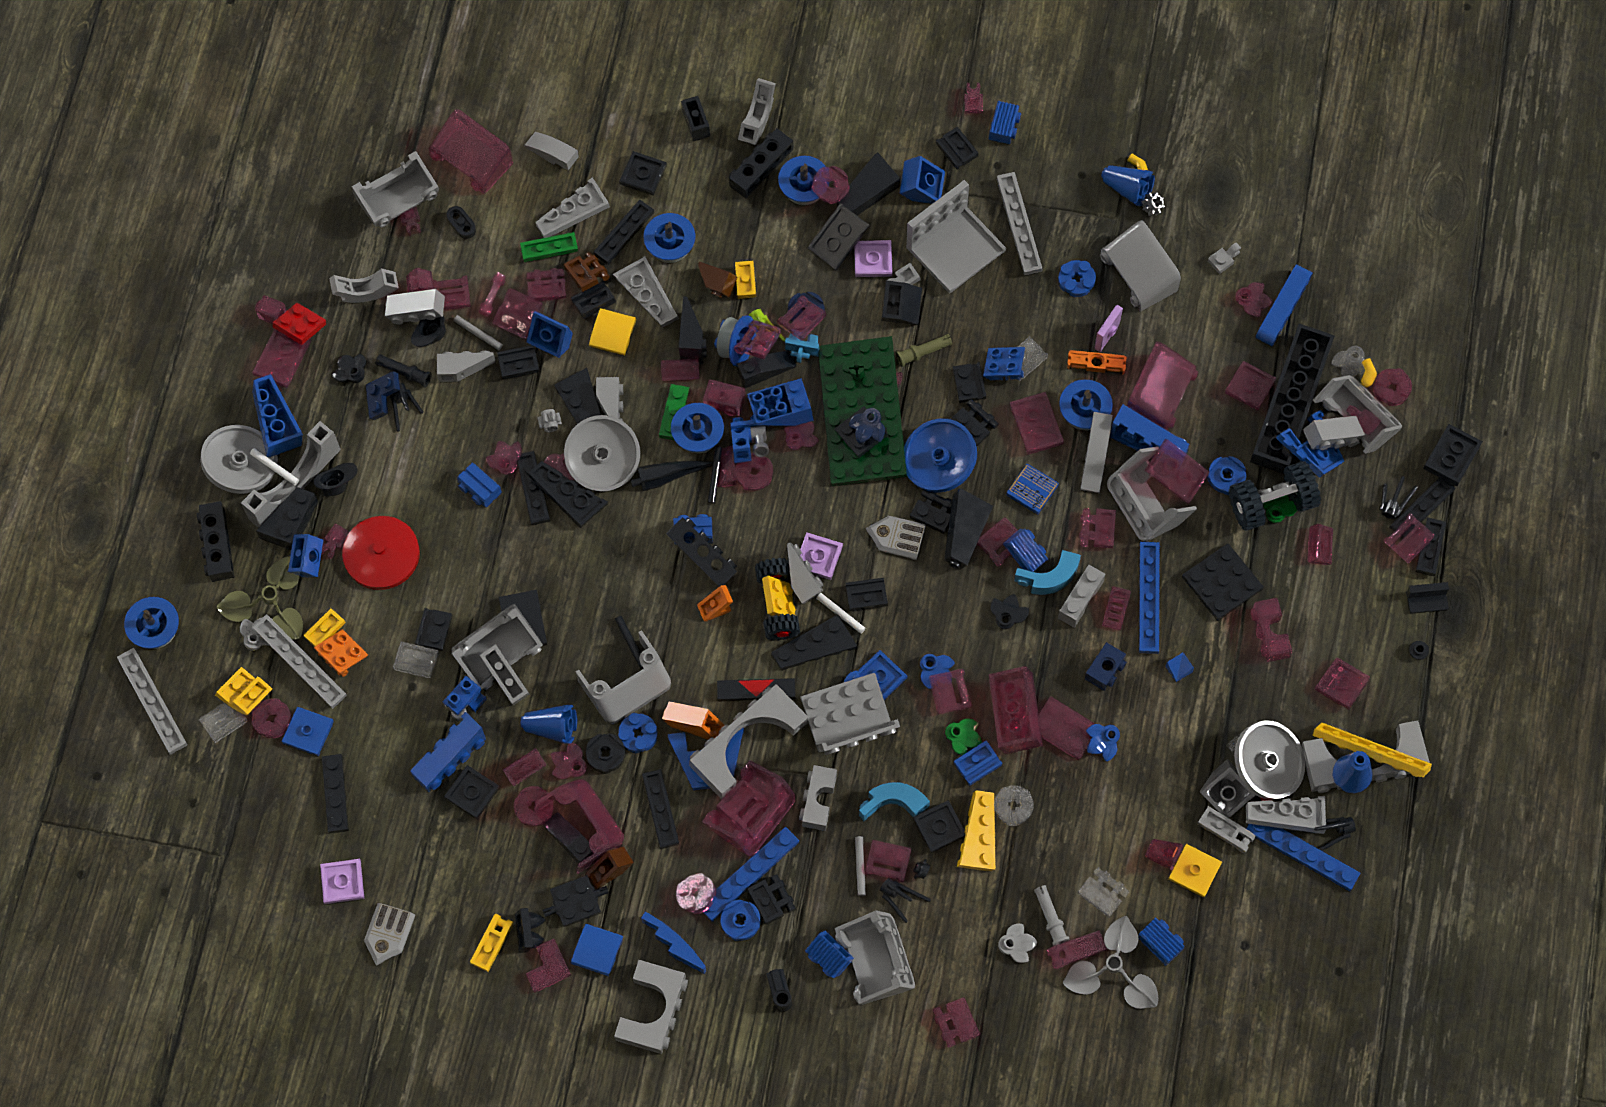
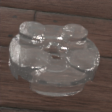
M1011 785L1001 788L1000 792L996 795L994 812L1003 823L1011 826L1020 825L1032 815L1034 803L1028 790L1020 786ZM1016 801L1019 807L1011 810V806H1008V803Z

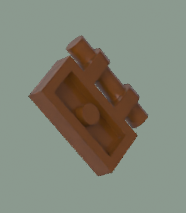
M591 252L586 253V259L584 260L578 256L564 263L565 270L582 292L597 285V277L602 278L604 281L609 279L607 269L600 265L597 256Z

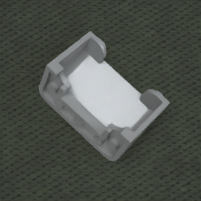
M416 151L408 155L409 161L406 164L404 161L401 162L400 167L371 183L369 181L365 182L366 186H362L360 182L352 186L355 199L375 226L384 227L395 217L426 200L430 201L437 197L438 185Z
M1141 220L1132 225L1101 250V260L1104 264H1113L1131 289L1130 301L1132 305L1137 307L1140 312L1178 291L1181 280L1180 273L1144 221Z
M513 604L452 648V655L469 678L481 689L487 690L494 684L493 680L495 678L479 656L496 644L511 666L525 655H536L542 650L540 647L543 644L520 610Z
M876 910L835 928L836 941L844 948H848L849 954L854 957L852 964L859 985L855 986L853 995L858 1004H867L915 988L914 978L897 925L891 914Z

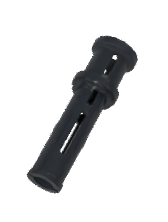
M382 354L378 355L377 360L379 362H375L377 366L405 376L407 381L417 382L424 388L430 383L431 372L419 370L414 365L407 366Z

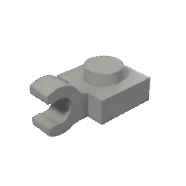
M1234 243L1227 251L1221 248L1208 258V262L1221 274L1234 264L1232 258L1240 253L1241 247Z

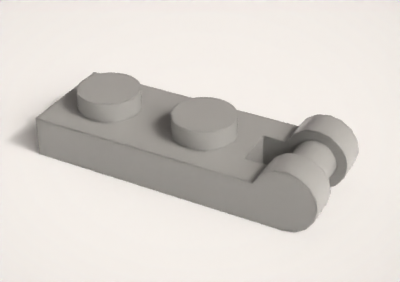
M1209 806L1198 821L1199 826L1231 844L1242 853H1246L1249 848L1248 844L1253 842L1256 837L1249 830ZM1238 834L1243 836V839L1241 841L1236 839Z

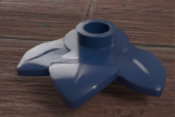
M868 408L863 414H856L850 420L849 426L856 429L855 436L859 444L867 441L871 436L878 442L883 440L885 427L881 423V414L877 409ZM874 414V419L870 421L868 416Z

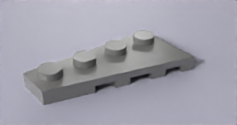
M592 177L584 187L580 186L575 190L574 195L570 198H565L560 206L550 210L535 223L543 238H547L610 206Z
M646 257L613 274L662 327L679 319Z
M1318 796L1316 799L1305 797L1292 801L1290 799H1282L1280 802H1273L1272 800L1248 802L1246 805V823L1324 834L1326 830L1315 831L1314 828L1326 825L1325 796Z

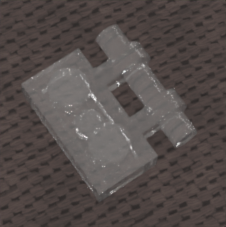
M1098 867L1093 874L1099 877V879L1096 881L1089 877L1077 894L1110 918L1122 902L1116 896L1120 893L1126 898L1130 891L1124 887L1123 883H1118L1110 877V873L1106 870L1102 871ZM1104 882L1113 888L1111 892L1102 886Z

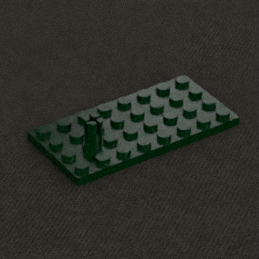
M892 336L820 345L819 362L831 485L840 486L907 477ZM863 406L866 409L875 408L881 414V423L884 425L888 436L858 458L835 432V428Z

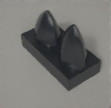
M520 908L515 913L519 953H525L532 948L538 947L544 941L541 935L532 932L531 929L540 926L546 919L539 914L529 912L528 908Z

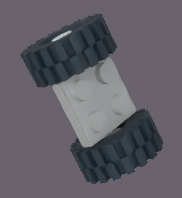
M1302 461L1285 467L1284 480L1286 482L1274 485L1273 490L1268 488L1257 491L1251 480H1246L1229 487V498L1231 499L1230 503L1233 507V513H1235L1236 520H1238V524L1244 531L1265 524L1264 502L1290 495V500L1294 502L1299 512L1318 507L1321 504L1319 486L1308 463Z

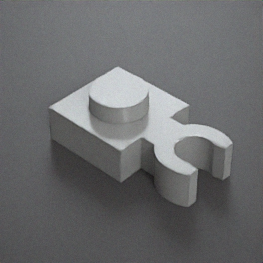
M909 263L895 272L896 278H890L887 281L905 282L913 285L921 280L912 264Z

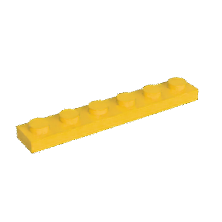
M1325 723L1319 724L1314 729L1313 736L1319 739L1322 738L1323 742H1331L1341 749H1349L1354 752L1362 751L1378 763L1389 764L1394 769L1410 772L1415 777H1424L1431 769V763Z

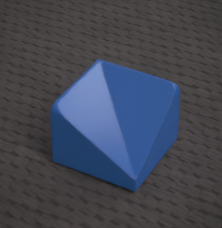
M1183 652L1169 660L1165 666L1176 682L1191 674L1194 669Z

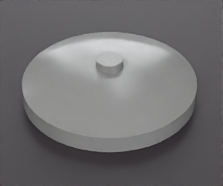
M607 415L592 416L578 423L569 433L564 446V460L570 475L580 485L595 491H610L621 487L634 475L640 461V446L633 430L620 419Z
M243 425L222 427L211 433L202 446L200 456L202 470L206 477L222 490L238 494L251 493L253 490L258 491L265 487L275 474L272 469L250 455L251 450L255 448L266 456L262 434L254 428ZM277 455L269 457L273 462L278 463Z
M1274 721L1257 722L1247 727L1240 734L1235 746L1234 757L1238 775L1244 785L1253 794L1267 800L1281 799L1294 793L1300 786L1305 773V757L1296 736L1287 727Z

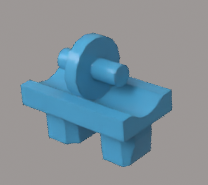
M791 331L789 338L785 340V350L791 351V356H796L798 363H801L802 358L809 359L810 355H819L817 335L810 334L807 341L800 340V332Z

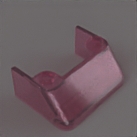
M578 779L563 784L535 802L534 810L537 812L554 800L563 805L576 801L597 833L589 840V847L593 854L577 864V874L596 863L607 851L616 849L623 843V832L586 780Z

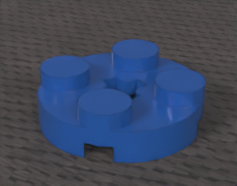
M1080 260L1063 264L1058 277L1060 288L1070 293L1069 295L1073 297L1087 295L1094 287L1096 280L1095 271L1090 266V263ZM1075 275L1081 277L1080 282H1076V280L1072 278Z
M1219 457L1211 463L1207 479L1216 491L1229 495V487L1231 485L1246 481V469L1244 464L1235 457ZM1223 472H1231V478L1226 479L1223 477Z
M632 713L619 726V738L623 742L624 748L632 753L648 751L657 741V726L647 715ZM641 729L643 735L637 736V738L634 737V730Z
M743 900L730 902L725 906L721 914L722 930L734 941L750 939L760 928V913L757 907ZM740 915L741 918H746L743 925L735 923L737 916Z

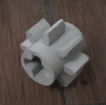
M1157 192L1145 195L1146 199L1141 201L1143 203L1142 210L1147 212L1148 216L1160 214V209L1165 207L1164 198L1159 196Z
M553 409L542 411L541 416L538 417L540 429L544 428L545 432H554L558 430V425L562 424L560 414L555 413Z

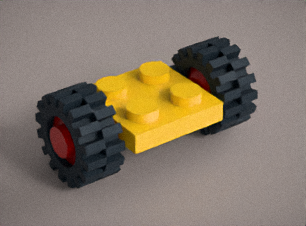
M772 558V560L760 561L755 566L757 582L762 584L764 588L767 614L774 616L765 619L763 622L765 636L768 640L771 639L772 641L796 637L797 634H800L798 616H795L796 609L792 598L793 590L790 583L785 582L791 578L789 561L785 558Z

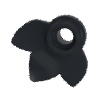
M358 354L354 358L349 355H342L338 358L337 364L339 369L331 374L335 380L339 382L349 380L353 383H359L364 379L365 371L363 368L366 365V359L362 354Z
M1015 594L1008 596L1003 602L994 598L991 603V612L996 616V624L1001 629H1010L1014 623H1022L1029 614V608L1019 607ZM1007 618L1009 622L1003 623L1002 619Z

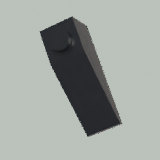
M789 350L755 356L737 364L738 375L745 389L797 367Z
M558 812L543 824L546 830L581 868L597 855L595 848Z

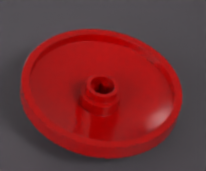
M375 516L360 522L349 532L343 545L342 556L345 568L355 582L369 589L386 590L402 584L413 574L419 562L420 549L416 535L406 523L390 516Z

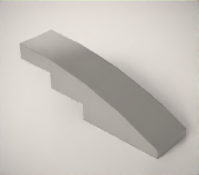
M1093 413L1080 488L1082 491L1100 492L1113 415Z

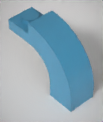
M1062 550L1059 563L1052 571L1035 573L1017 568L1014 581L1018 582L1021 586H1032V594L1045 595L1055 593L1072 581L1077 572L1081 555Z
M898 782L885 783L869 791V798L871 800H866L860 805L859 816L865 821L882 806L896 804L906 809L914 817L924 812L929 807L930 801L913 786Z

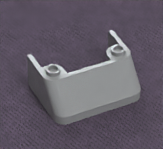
M1350 375L1333 378L1313 399L1315 403L1323 402L1322 405L1326 410L1338 411L1343 417L1357 416L1365 434L1361 439L1363 442L1362 446L1365 448L1363 450L1365 454L1376 451L1402 428L1401 423L1357 379Z
M1159 447L1139 449L1107 481L1110 493L1137 537L1142 541L1152 540L1179 526L1197 510L1196 506L1180 509L1170 508L1164 511L1147 484V481L1153 474L1152 466L1148 460L1160 450Z
M642 630L638 633L640 643L645 650L640 654L639 660L644 669L611 689L602 680L595 681L589 685L580 670L576 671L579 684L602 718L609 724L621 721L667 692L671 687V679L659 655Z

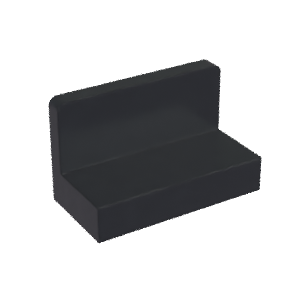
M1448 582L1409 586L1406 595L1410 614L1447 611L1448 602L1446 594L1449 590Z

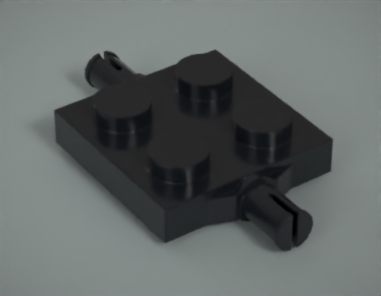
M588 875L550 889L554 906L542 910L545 917L557 913L561 918L563 927H567L601 914L598 897L609 894L607 886L595 890L590 884Z

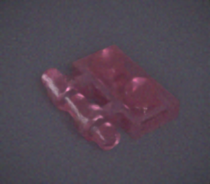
M551 268V270L546 271L537 269L534 272H527L528 280L535 279V281L527 282L529 302L566 298L565 279H557V277L565 276L564 269ZM541 278H551V280L541 281Z
M1083 509V515L1080 516V523H1082V530L1079 532L1080 545L1087 547L1088 540L1092 539L1094 540V547L1113 548L1116 510L1096 509L1095 516L1090 515V509ZM1091 523L1095 524V532L1089 531Z
M965 997L946 1004L945 1007L948 1012L945 1014L942 1013L940 1007L933 1009L934 1020L936 1024H939L942 1031L941 1037L943 1041H946L948 1048L956 1045L954 1037L958 1036L960 1042L963 1043L980 1036ZM951 1019L955 1029L949 1030L946 1021Z

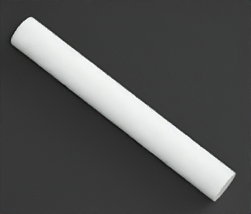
M255 448L251 450L250 455L294 486L298 484V478Z
M820 593L817 596V600L860 634L864 632L866 628L825 595Z

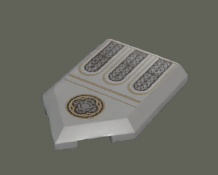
M887 516L867 527L866 531L872 537L879 551L917 560L926 524Z
M377 903L364 939L376 966L402 953L415 914Z

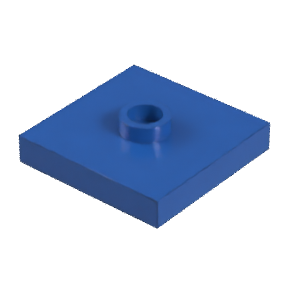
M297 707L282 739V743L319 756L334 720Z

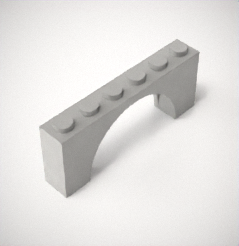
M321 421L307 434L308 440L304 454L291 472L293 476L299 479L298 484L294 486L284 479L279 485L267 492L258 493L256 490H253L241 502L248 519L258 528L297 487L304 489L341 450L334 432Z
M777 684L772 688L768 687L758 701L754 699L744 713L739 712L734 717L733 723L729 726L727 724L723 726L717 737H711L704 744L705 747L701 751L696 750L690 756L689 766L721 799L736 787L737 781L728 769L725 752L731 738L739 730L751 724L770 723L784 728L794 736L808 723L809 717Z
M1412 721L1399 724L1396 728V751L1430 763L1419 722ZM1323 739L1304 741L1301 747L1305 757V768L1311 791L1324 793L1336 787L1338 790H1341L1342 788L1335 784L1332 776L1333 767L1337 760L1329 753ZM1385 763L1378 768L1372 769V781L1383 782L1390 777L1400 779L1406 777V774L1411 773L1394 769L1391 765Z

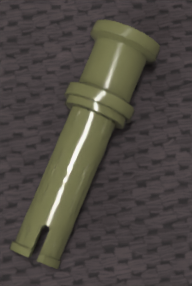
M949 334L919 346L911 345L909 349L901 352L896 351L899 365L904 367L909 362L919 361L924 355L951 346L952 340L949 338Z

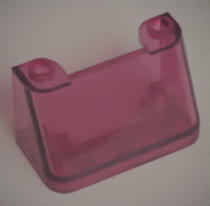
M455 109L450 114L429 147V155L433 160L443 161L445 159L469 177L470 185L475 191H481L483 194L513 165L509 147L459 109Z
M1157 341L1134 387L1127 407L1167 431L1169 427L1173 429L1177 420L1174 417L1176 409L1191 380L1195 381L1199 373L1196 370L1197 366L1165 344Z
M749 760L741 770V780L744 784L722 812L712 810L702 822L707 828L742 853L753 856L792 807L795 801V793L784 778Z

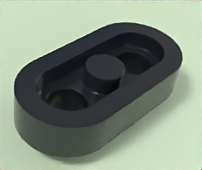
M459 206L449 208L446 216L450 225L460 237L464 239L472 238L476 233V226L472 219Z

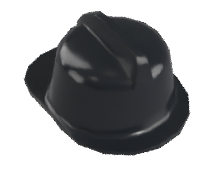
M444 315L434 320H420L411 336V343L417 347H424L440 341L446 333Z
M353 463L337 465L328 471L318 474L314 479V485L322 490L325 497L342 494L348 482L356 476L357 466Z

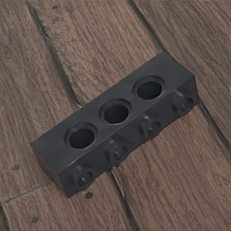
M777 128L766 136L765 141L761 145L758 144L749 157L743 159L741 166L730 173L729 186L744 198H747L793 151V140ZM763 161L764 163L758 164L756 162Z
M221 501L199 505V512L196 514L198 523H201L202 530H199L200 540L204 541V547L201 548L203 559L206 558L207 565H204L205 575L209 576L212 582L235 578L225 507ZM211 522H216L213 527H208ZM213 540H219L216 544H211ZM216 557H221L218 562H213Z
M682 517L666 534L718 586L724 585L737 572L735 569L737 565L730 558L726 560L721 555L723 551L716 544L712 546L708 542L710 538L703 531L698 533L694 529L696 524L690 518L685 520ZM692 532L695 535L694 542L687 543L684 540L685 533ZM700 546L708 548L709 553L707 556L702 557L698 554ZM714 559H719L722 562L720 570L712 568L711 563Z

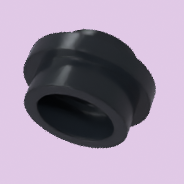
M1415 641L1411 644L1409 653L1414 659L1423 660L1429 654V647L1423 641ZM1416 648H1422L1423 652H1418Z

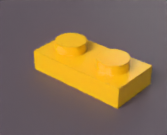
M735 262L736 276L738 277L736 280L738 299L756 297L754 262Z
M330 609L304 634V637L315 647L334 635L346 622L334 610Z

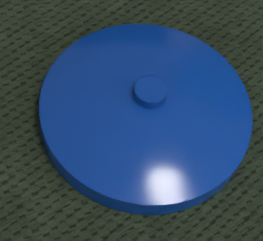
M934 419L922 424L913 431L904 446L908 478L917 487L929 492H946L958 487L970 476L977 460V446L972 434L965 426L951 419Z

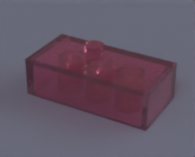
M1027 666L989 674L998 748L1003 753L1009 754L1043 746L1033 673Z

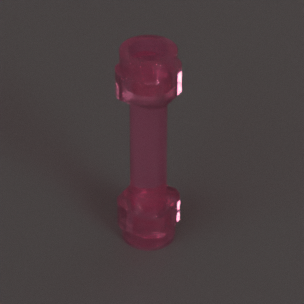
M496 273L491 280L493 285L485 302H482L479 307L480 314L489 316L492 312L493 307L491 305L500 286H503L505 283V275Z

